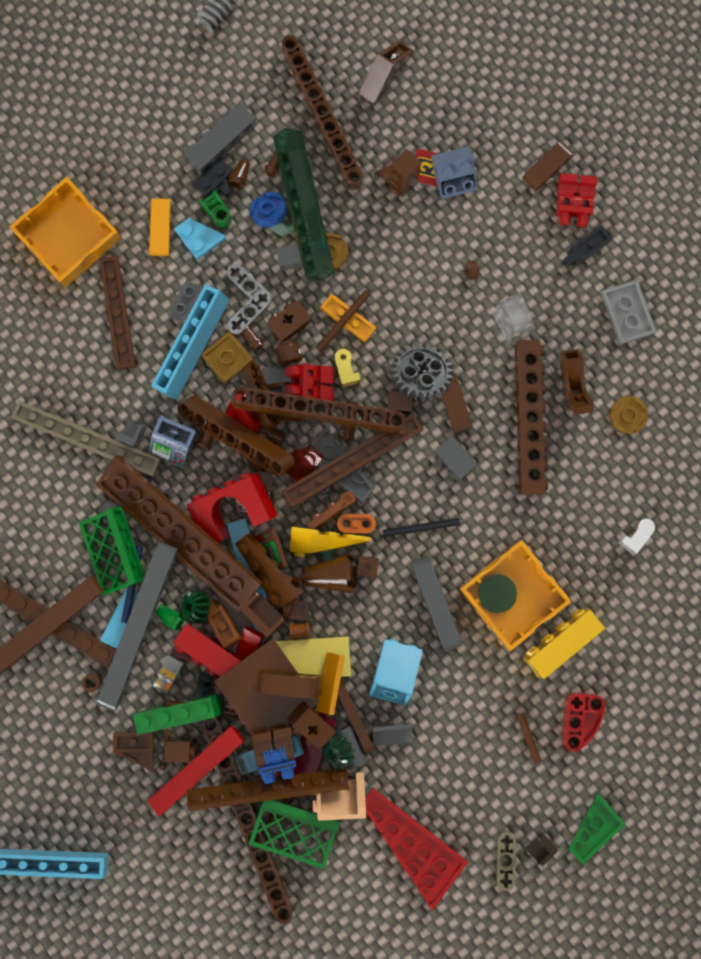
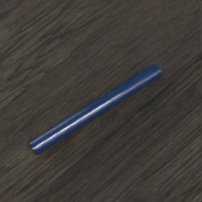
M136 545L135 547L141 562L143 547ZM136 584L127 588L121 623L127 624L131 614Z

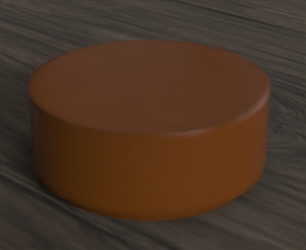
M475 260L467 261L466 271L469 280L478 279L479 268Z

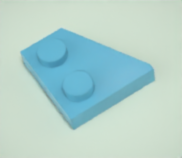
M188 218L174 228L175 232L197 260L226 240L224 234L191 218Z

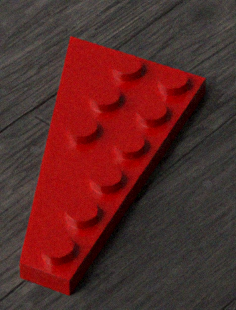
M372 787L365 797L366 813L433 911L467 865L468 860Z

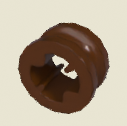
M96 674L86 675L82 680V687L87 692H94L101 686V679ZM94 678L96 680V682H94L96 683V686H92L89 688L87 686V684H89L87 680H91Z

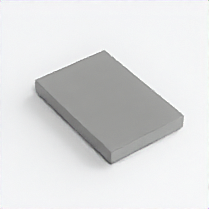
M638 280L600 292L619 346L657 333Z

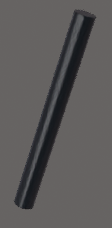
M454 518L383 529V536L388 537L459 526L460 519Z

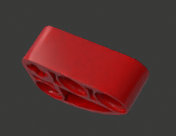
M571 692L566 695L564 700L562 743L568 750L572 752L580 751L599 730L606 706L601 696ZM574 697L579 700V704H576V706L571 704V700H575ZM597 698L599 705L597 708L592 709L590 703L593 699ZM572 717L578 718V724L575 727H571L569 723ZM576 737V745L570 747L568 745L569 739Z

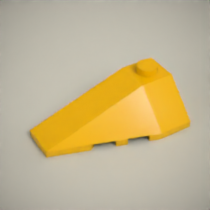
M292 527L290 552H294V556L305 557L306 554L370 542V537L351 534L342 535L336 532H320L314 529Z

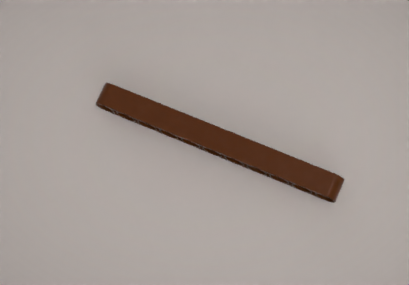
M219 716L211 718L216 722L215 729H210L207 726L208 719L202 721L201 726L208 745L225 732ZM234 752L228 756L231 760L229 766H224L222 763L217 765L223 784H230L228 781V776L235 775L238 778V783L245 782ZM254 804L232 805L273 915L278 923L287 924L292 919L293 905L274 856L270 851L248 845L249 834L252 832L257 818ZM249 813L252 815L253 820L246 822L243 820L242 815ZM264 830L258 832L260 839L254 842L262 844L267 841ZM257 852H266L267 858L259 859ZM266 870H271L274 872L275 876L273 878H267L265 877L264 872ZM274 889H278L282 895L274 897L271 892ZM285 908L289 911V915L282 916L279 914V910Z

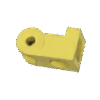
M340 349L335 354V363L342 388L361 383L359 372L353 373L351 353L346 349Z

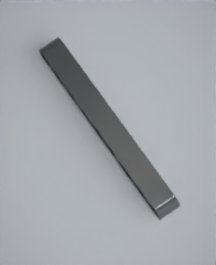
M162 542L158 543L96 705L114 712L117 710L178 554L177 548Z

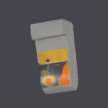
M168 654L153 687L167 694L186 661L173 654Z

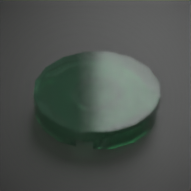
M495 574L486 577L480 583L478 597L482 607L486 610L502 613L511 609L516 602L517 590L513 581L507 576Z

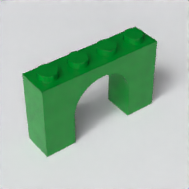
M214 693L165 707V705L148 708L134 714L133 718L137 735L215 718L226 712L223 696Z

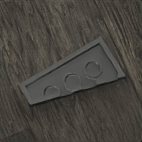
M326 426L302 454V457L319 469L342 456L346 451ZM361 469L336 482L346 492L351 491L356 500L361 504L364 503L375 489Z

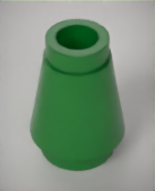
M163 604L155 611V614L158 615L170 630L177 631L185 621V618L181 617L182 613Z

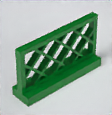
M123 507L107 509L103 513L79 522L97 581L104 589L102 596L143 582L145 577ZM106 516L109 522L108 528L101 525L103 518ZM91 523L95 525L93 534L88 532L86 524ZM99 529L106 532L103 540L97 537ZM110 535L114 537V547L107 543ZM95 541L101 544L99 552L94 550L93 545ZM105 547L112 550L109 559L103 556ZM116 553L120 555V565L113 562ZM101 559L107 562L105 571L100 569L99 563ZM111 566L118 569L115 577L109 574ZM122 572L126 574L127 583L119 580ZM107 578L113 581L112 587L107 590L105 584Z
M278 800L261 801L248 845L325 869L336 831L339 829L341 822L338 820L318 821L317 813ZM264 810L272 812L275 818L274 821L267 825H264L261 819ZM275 814L281 815V817L277 819ZM286 817L290 818L294 826L283 831L279 821ZM277 823L281 833L270 838L266 828ZM303 824L310 825L313 832L302 838L298 827ZM296 829L300 839L289 844L285 834ZM264 830L269 840L262 844L254 842L256 833ZM322 830L330 831L329 840L321 844L317 833ZM315 835L319 845L308 850L304 840ZM283 836L288 846L281 850L276 849L272 841ZM302 842L306 852L300 856L295 855L291 847ZM321 848L324 854L321 863L314 861L310 854Z

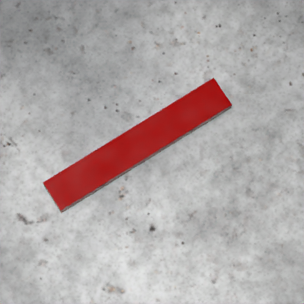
M232 725L148 799V804L158 816H161L187 793V789L193 788L246 740Z

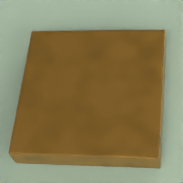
M230 331L200 355L224 384H227L238 375L247 363L254 362V359Z

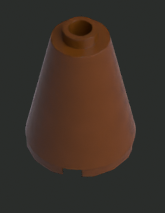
M347 554L306 567L305 571L302 572L303 583H306L309 587L355 593L356 591L353 588L357 586L356 566L353 567L351 561H355L353 554Z

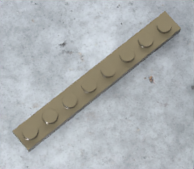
M19 400L11 416L16 421L113 460L115 456L120 455L135 470L152 477L155 476L161 462L160 458Z

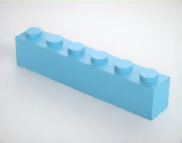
M204 285L151 385L160 393L176 401L230 301L220 290Z
M0 848V875L103 879L108 874L109 853Z

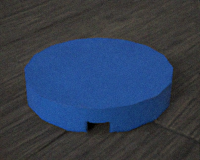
M266 192L263 193V196L254 199L250 206V215L258 226L272 227L284 219L288 207L285 199L279 193Z

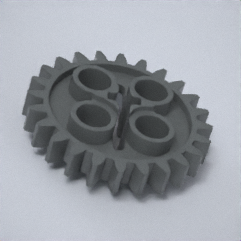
M422 343L419 344L418 348L414 344H412L411 349L405 346L404 352L399 350L398 356H394V361L391 365L390 375H393L392 382H396L395 388L402 387L400 393L402 394L406 391L408 392L407 398L414 395V400H417L418 396L421 397L422 401L425 400V397H428L431 401L433 395L439 398L440 393L445 394L446 389H449L453 379L452 374L454 370L451 369L452 362H447L449 357H442L443 351L437 353V347L431 350L429 344H427L426 348H423ZM427 360H430L426 366V369L422 372L424 364ZM422 372L418 383L414 384L418 378V374Z

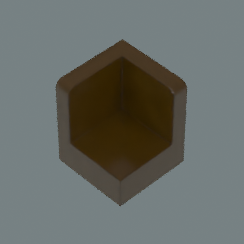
M542 832L526 847V851L541 867L559 851Z

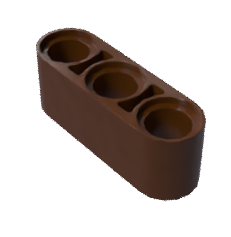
M560 140L524 174L522 179L536 192L573 157L574 152Z

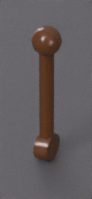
M171 729L164 730L165 741H167L169 736L172 735ZM165 742L162 763L159 765V769L162 771L167 768L165 764Z

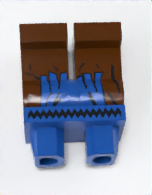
M289 724L271 726L270 731L268 728L249 731L257 770L262 776L264 783H273L275 781L274 772L280 770L283 779L293 778V767H296L292 746V732Z

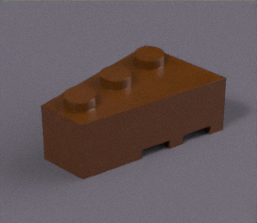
M406 149L394 157L392 156L376 173L390 186V190L395 195L399 194L403 198L418 183L421 161Z

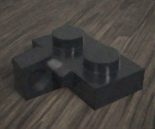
M219 158L192 182L193 186L205 198L213 190L216 192L220 191L227 198L232 194L231 189L226 185L232 170Z

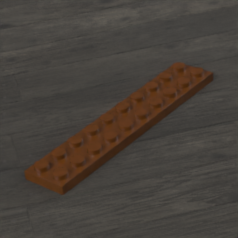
M120 455L113 458L96 486L116 504L123 507V510L155 539L177 548L178 554L176 557L238 613L241 612L240 608L256 593L263 582Z

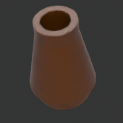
M240 159L228 177L229 184L236 189H242L246 185L250 166L247 160Z

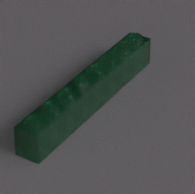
M284 128L275 134L273 139L306 280L323 281L334 275L335 271L303 134L300 130Z

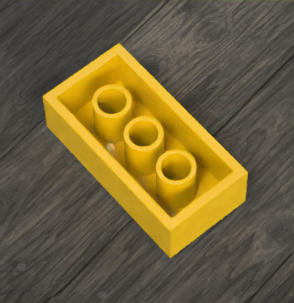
M590 609L575 610L570 615V620L559 623L555 627L556 631L553 634H546L540 639L541 644L537 647L532 646L525 652L526 656L523 659L538 677L542 679L548 677L606 629Z

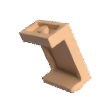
M364 772L356 773V780H348V790L313 794L317 795V800H313V813H317L318 821L366 818Z

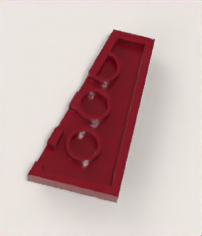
M319 712L318 714L335 730L338 722L328 714ZM302 736L300 742L304 754L295 757L296 767H293L294 775L317 772L331 738L319 750L315 745L310 747L303 740L305 737ZM281 770L277 771L274 775L282 777ZM304 795V796H301V797H302L304 800H306L307 797H308V795Z

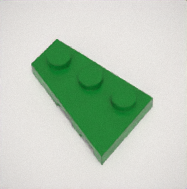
M597 793L568 849L583 865L620 831L626 823Z

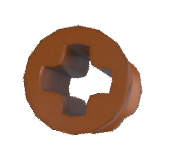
M309 621L305 624L289 623L290 640L301 637L310 639Z

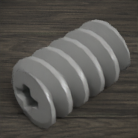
M208 0L207 5L202 7V11L197 13L200 23L209 32L213 33L214 30L211 26H219L216 20L224 21L221 15L223 14L227 17L229 14L226 9L232 11L231 3L237 6L236 0Z

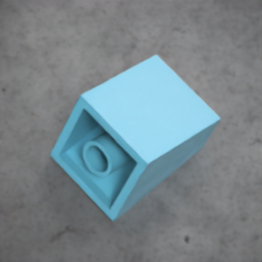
M385 639L368 696L407 706L413 693L423 650L418 649L415 645H404L394 639Z

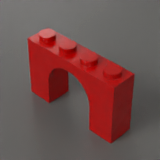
M250 472L239 476L240 480L237 482L234 479L223 483L224 488L214 487L207 491L208 495L203 496L202 493L192 497L193 502L186 505L193 521L216 542H220L230 536L220 514V505L224 497H233L243 504L253 527L269 521L278 515L258 472L253 475Z

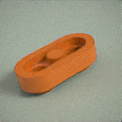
M343 514L337 520L338 529L345 534H369L376 526L375 519L369 514ZM345 520L350 522V526L347 528L343 526ZM363 521H368L370 526L364 528L362 526Z

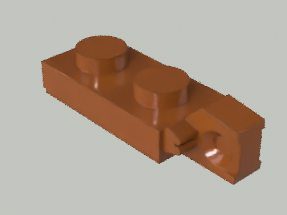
M351 491L341 494L340 500L337 503L335 501L326 506V511L322 514L317 513L310 518L311 521L307 524L309 529L318 530L344 512L346 508L357 501Z
M210 597L209 604L212 606L209 609L211 613L208 614V621L223 648L229 649L240 641L242 636L222 603L218 604L215 598Z

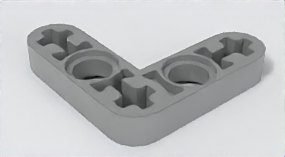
M233 264L228 267L227 276L249 298V301L228 322L229 331L233 335L239 336L243 329L251 326L271 305L272 298L271 294L243 267ZM233 270H240L239 275L243 278L242 281L237 276L232 277ZM253 282L255 288L252 291H246L244 289L245 283ZM259 296H267V302L265 303L262 301L259 304V308L261 309L258 310L256 305L260 302ZM248 308L255 310V315L251 318L245 316V310ZM242 315L243 319L247 321V323L245 324V322L243 321L240 324V330H233L234 327L232 324H238L241 321V318L239 316Z

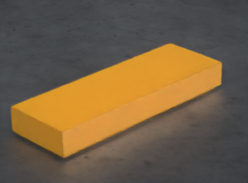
M151 199L150 256H169L170 199Z
M331 293L320 307V310L338 322L350 307ZM357 312L344 325L346 330L363 343L367 342L377 328Z
M331 652L326 653L322 697H318L319 703L316 708L318 712L334 715L344 655Z

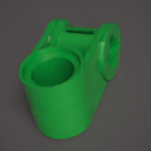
M215 190L204 200H199L204 211L219 228L225 229L231 225L232 218L230 212ZM220 215H227L224 220L218 219Z

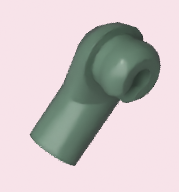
M280 222L270 227L272 231L280 236L298 231L296 222L288 225Z

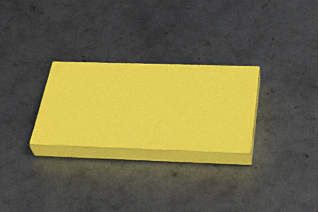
M349 637L275 641L298 673L323 675L326 653L331 652L345 656L341 677L351 676Z

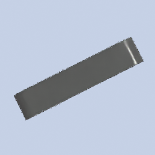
M429 556L410 562L443 651L446 652L462 646L461 638Z

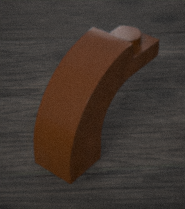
M580 350L561 351V379L569 411L572 410L574 415L593 412V403L585 386L584 358Z

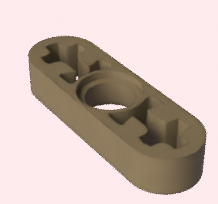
M503 830L497 836L496 882L501 890L510 891L515 886L516 838L512 832ZM505 835L512 839L508 842V849H512V852L505 850V844L501 841V839H505ZM504 855H509L512 859L508 866H504L500 862ZM500 869L507 871V877L511 880V882H507L506 886H504L503 882H500L504 880V872H500Z

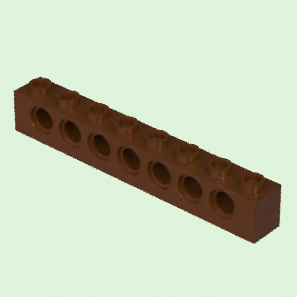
M517 340L515 343L519 495H543L545 490H548V479H545L548 462L547 459L544 460V452L547 451V441L543 437V433H546V421H543L546 404L542 402V395L545 394V384L542 383L544 364H541V357L544 356V346L540 345V340ZM525 357H532L534 364H527ZM526 376H533L535 383L529 384L526 381ZM532 394L536 399L535 403L528 402L526 396ZM533 413L536 416V422H530L527 419V414ZM529 432L536 434V441L533 442L528 439ZM529 451H534L537 454L536 461L529 459ZM530 470L538 473L537 480H532L529 477Z

